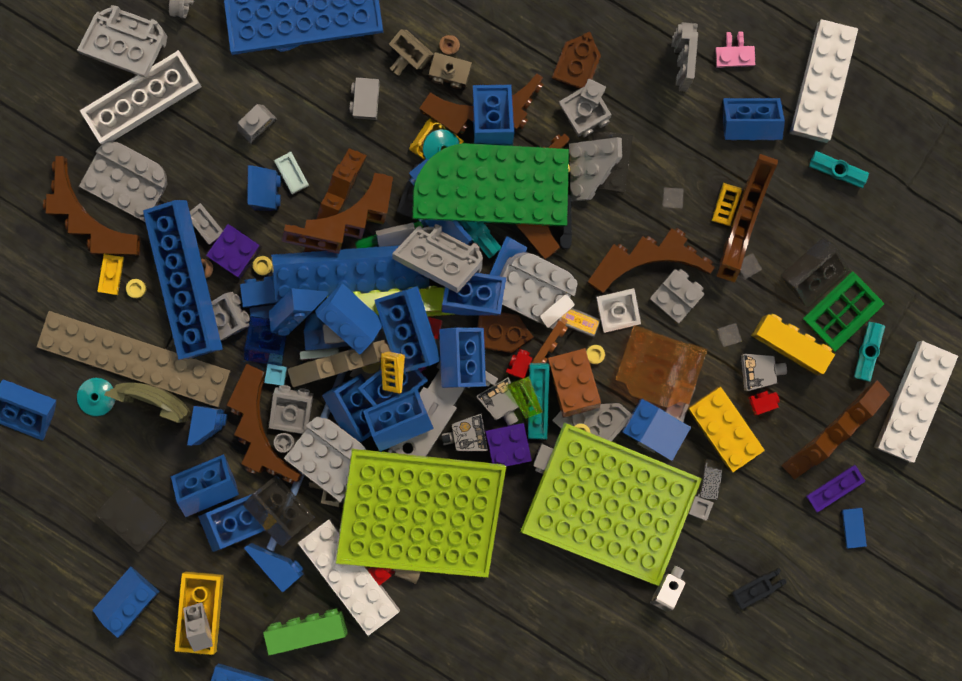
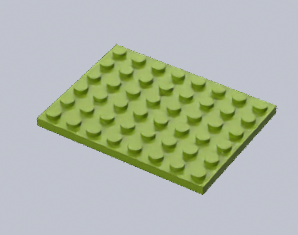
M564 423L520 532L659 586L702 478Z
M352 449L335 559L336 564L488 577L506 466L503 464Z

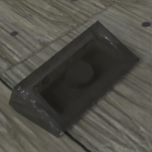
M705 459L698 497L717 500L724 462Z

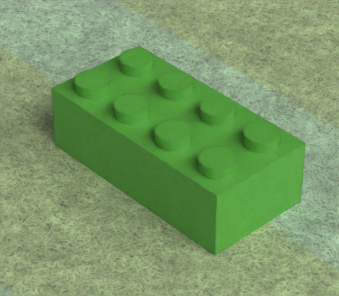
M337 608L327 610L321 616L318 613L307 615L304 620H300V617L293 618L281 625V622L272 623L263 632L268 655L344 638L348 633L343 611H338Z

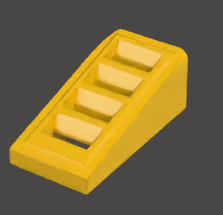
M726 183L722 184L712 221L727 226L731 225L742 192L741 188ZM726 190L735 193V196L725 194ZM726 198L732 200L733 203L731 204L724 202L723 199ZM721 205H722V206L731 208V210H730V211H727V210H723V209H720V208H721ZM718 214L728 215V219L719 217Z
M393 352L381 353L383 390L402 393L405 355ZM389 382L395 383L396 387L389 386Z

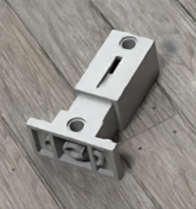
M435 339L437 349L440 355V341ZM441 361L437 365V368L440 370L428 389L423 387L420 392L421 399L434 429L390 447L389 453L427 456L456 411L457 407L454 405L465 387L442 388ZM485 371L486 386L489 387L490 384L494 386L498 378ZM405 443L413 445L414 450L412 453L404 451Z

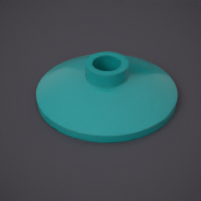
M440 129L431 132L423 144L425 159L429 160L437 152L441 151L442 146L447 148L460 144L458 138L448 130Z
M91 378L85 381L77 393V401L80 408L91 416H101L108 413L114 406L116 399L104 394L106 391L113 389V386L101 378ZM94 393L98 395V399L96 401L92 399V395Z

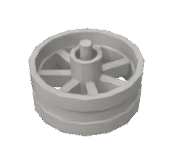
M170 0V16H178L185 19L189 6L194 3V0Z

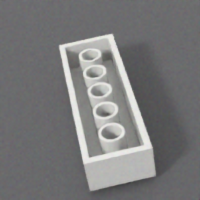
M822 19L817 23L790 134L825 143L831 140L858 28Z
M178 50L152 66L147 78L137 75L81 109L80 112L99 143L103 145L105 142L114 141L202 86Z
M924 341L917 342L874 448L904 461L915 462L957 361V355Z
M330 518L298 544L369 636L399 613L400 609L382 585L379 586L367 571L369 569L367 566L336 564L335 559L340 530Z

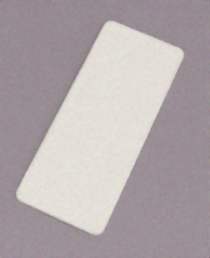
M565 294L546 310L540 318L546 327L549 328L574 306V303L568 294Z

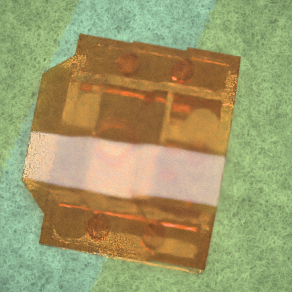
M634 325L616 380L626 384L631 396L669 408L679 402L689 404L708 349L674 340Z

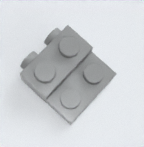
M584 87L559 101L578 137L581 135L587 137L593 133V128L598 125L600 128L604 127L610 122L609 119L611 118V113L602 98L598 105L580 97Z
M675 269L650 298L653 303L678 324L704 295L702 292L704 288L697 282L691 283L687 279L689 275L682 269L679 271Z
M233 292L225 293L211 301L221 341L250 326L248 323L250 320L247 312L242 311L240 307L241 299L237 294Z
M281 385L279 388L276 387L273 393L269 428L304 434L308 429L306 425L309 423L314 394L309 393L310 391L304 388L295 391L290 390L291 388L286 385Z

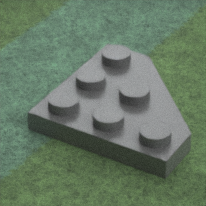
M617 137L569 144L571 201L591 200L598 186L604 183L610 175L612 167L622 158V138Z
M620 403L601 404L598 409L564 418L560 411L552 421L561 429L564 423L572 426L585 424L590 429V433L612 441L624 428L632 414Z

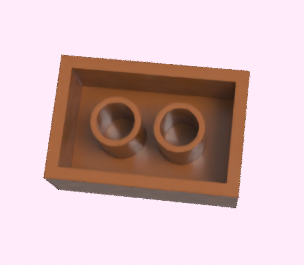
M585 348L548 358L549 370L563 418L600 408L601 400Z

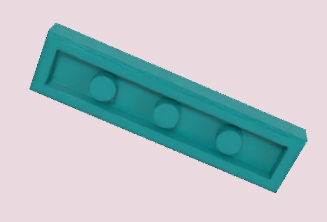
M530 363L528 439H547L549 363Z

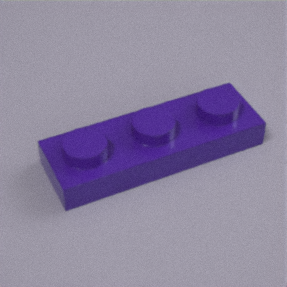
M853 465L806 495L814 510L819 512L864 483L865 479L856 465Z

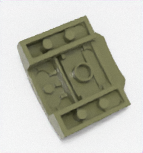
M121 383L104 394L121 402H134L136 398L162 408L159 416L178 423L187 422L191 413L189 408L175 395L148 384Z

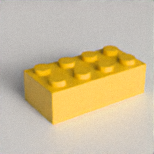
M768 314L762 317L751 335L752 337L815 375H823L835 356L831 352L832 349L825 344L815 343V338L808 334H800L797 327L792 324L785 325L781 322L782 318L775 314Z
M717 387L688 407L687 410L730 472L736 471L765 451L721 387Z
M195 572L182 573L175 642L176 652L214 655L217 652L224 575ZM203 603L211 630L213 646L194 652L187 639L183 608Z

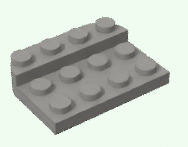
M111 5V8H107L100 13L97 12L94 15L77 51L82 55L147 78L161 47L165 48L167 35L154 19L150 21L123 11L118 6Z
M682 22L678 24V28H676V32L672 36L671 47H675L674 53H680L677 66L681 67L676 76V85L679 86V91L686 92L695 77L698 40L697 23Z
M105 142L96 150L97 154L79 187L145 222L143 210L157 206L167 187L166 173L159 164L118 142Z
M437 224L434 227H417L392 253V259L456 293L460 291L476 272L480 273L482 269L483 257L479 251V246L475 243L469 246L442 232V226Z
M522 252L514 255L512 258L509 257L500 274L501 277H506L502 305L543 325L545 324L540 316L565 294H568L570 297L571 295L575 296L577 280L568 271L534 254ZM560 318L549 328L554 329Z
M316 417L306 425L308 429L284 459L343 504L351 450L367 449L329 419Z

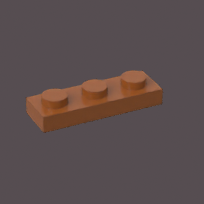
M563 317L560 318L532 363H546L548 360L545 358L548 351L552 353L558 343L555 340L558 336L562 337L568 329L565 326L568 320Z

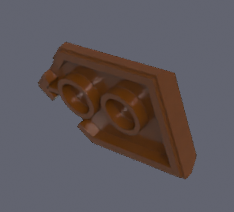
M591 32L565 42L552 79L577 89L585 87L588 79L592 80L601 54L596 47Z
M503 312L500 315H479L477 328H484V348L512 353L533 338V335L518 315Z

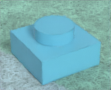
M268 364L264 383L284 385L287 367Z

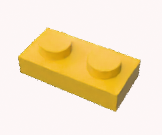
M104 254L97 292L118 295L124 257Z

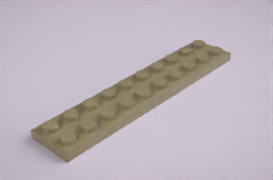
M49 311L37 344L38 348L216 407L220 406L231 373L230 370L194 358L178 360V355L175 352Z

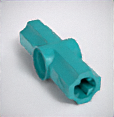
M818 151L814 152L809 167L828 174L833 179H840L861 189L864 187L869 175L868 172L851 166L843 160H837ZM836 165H840L843 168L842 174L835 172Z
M458 221L473 239V242L478 244L489 259L501 250V246L492 237L490 230L483 222Z
M868 322L864 340L859 349V358L854 378L871 382L876 359L880 354L879 348L885 329L884 325ZM868 346L874 351L871 357H868L865 353V349Z

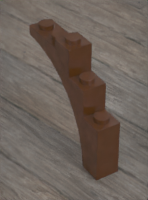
M536 74L525 87L512 95L513 122L516 132L519 128L523 129L528 122V119H526L528 113L523 108L527 109L533 101L531 99L534 92L538 94L544 85L541 83L543 77L539 74ZM429 93L419 108L420 112L435 122L441 123L447 130L457 136L460 133L462 135L469 127L467 122L473 124V106L445 101L432 93Z
M559 134L551 140L552 145L548 148L563 149L570 139L566 134L563 136ZM515 225L544 260L560 248L547 225Z
M350 148L348 149L343 160L332 174L328 191L321 202L316 219L331 217L342 212L367 155ZM309 247L304 249V252L323 251Z
M759 154L751 175L748 177L743 188L740 204L734 215L731 230L723 248L717 277L732 282L736 281L760 206L776 169L777 159Z
M55 156V161L52 163L55 180H52L51 184L54 194H46V199L43 200V209L46 210V214L69 216V219L65 221L66 230L71 235H91V238L88 239V250L94 255L140 256V236L111 230L91 217L79 203L72 189L68 175L67 158Z
M671 228L659 246L655 245L657 242L653 238L642 236L630 255L627 253L628 249L621 244L617 246L613 244L587 284L603 294L610 284L623 273L651 262L668 261L683 263L695 267L708 275L711 274L715 267L712 266L713 262L707 257H699L694 248L689 245L687 247L684 246L687 238L684 237L686 234L678 228L675 230Z
M246 364L227 406L232 408L231 412L239 416L242 413L244 414L234 435L239 437L238 441L246 445L249 442L251 443L241 464L246 466L245 470L253 474L263 472L264 467H267L265 471L273 475L279 473L284 476L283 479L292 484L294 481L300 482L303 475L288 466L277 455L263 429L260 414V398L266 372Z
M878 380L864 389L854 402L828 427L781 466L795 480L814 465L820 464L832 454L838 445L851 437L862 423L876 413L889 397V392Z

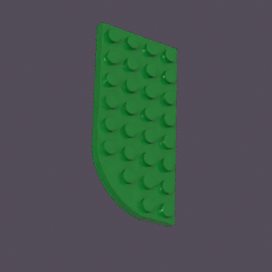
M467 143L444 148L425 163L416 178L413 189L412 219L567 226L569 149Z

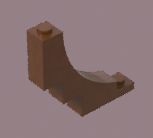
M374 173L372 183L365 195L344 212L327 218L306 220L305 228L285 224L282 242L339 254L344 235L362 239L366 221L384 224L393 177Z

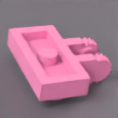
M726 32V47H716L715 49L716 68L755 66L754 46H744L743 32H738V47H732L731 32Z

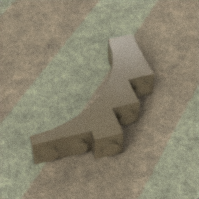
M387 339L371 343L360 355L354 349L289 368L288 373L292 386L296 387L381 362V353L391 351Z

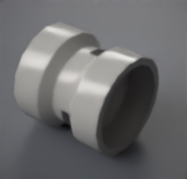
M288 433L278 434L274 439V446L280 452L290 451L295 444L293 436Z

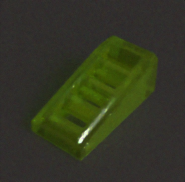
M529 376L507 385L525 418L542 413ZM533 406L534 410L529 411L528 408Z

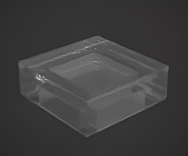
M664 188L663 207L682 208L683 189Z
M752 253L743 259L740 272L744 279L762 270Z
M736 323L717 329L723 347L742 341Z

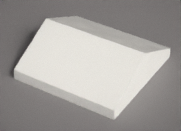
M634 288L596 297L604 333L641 324Z

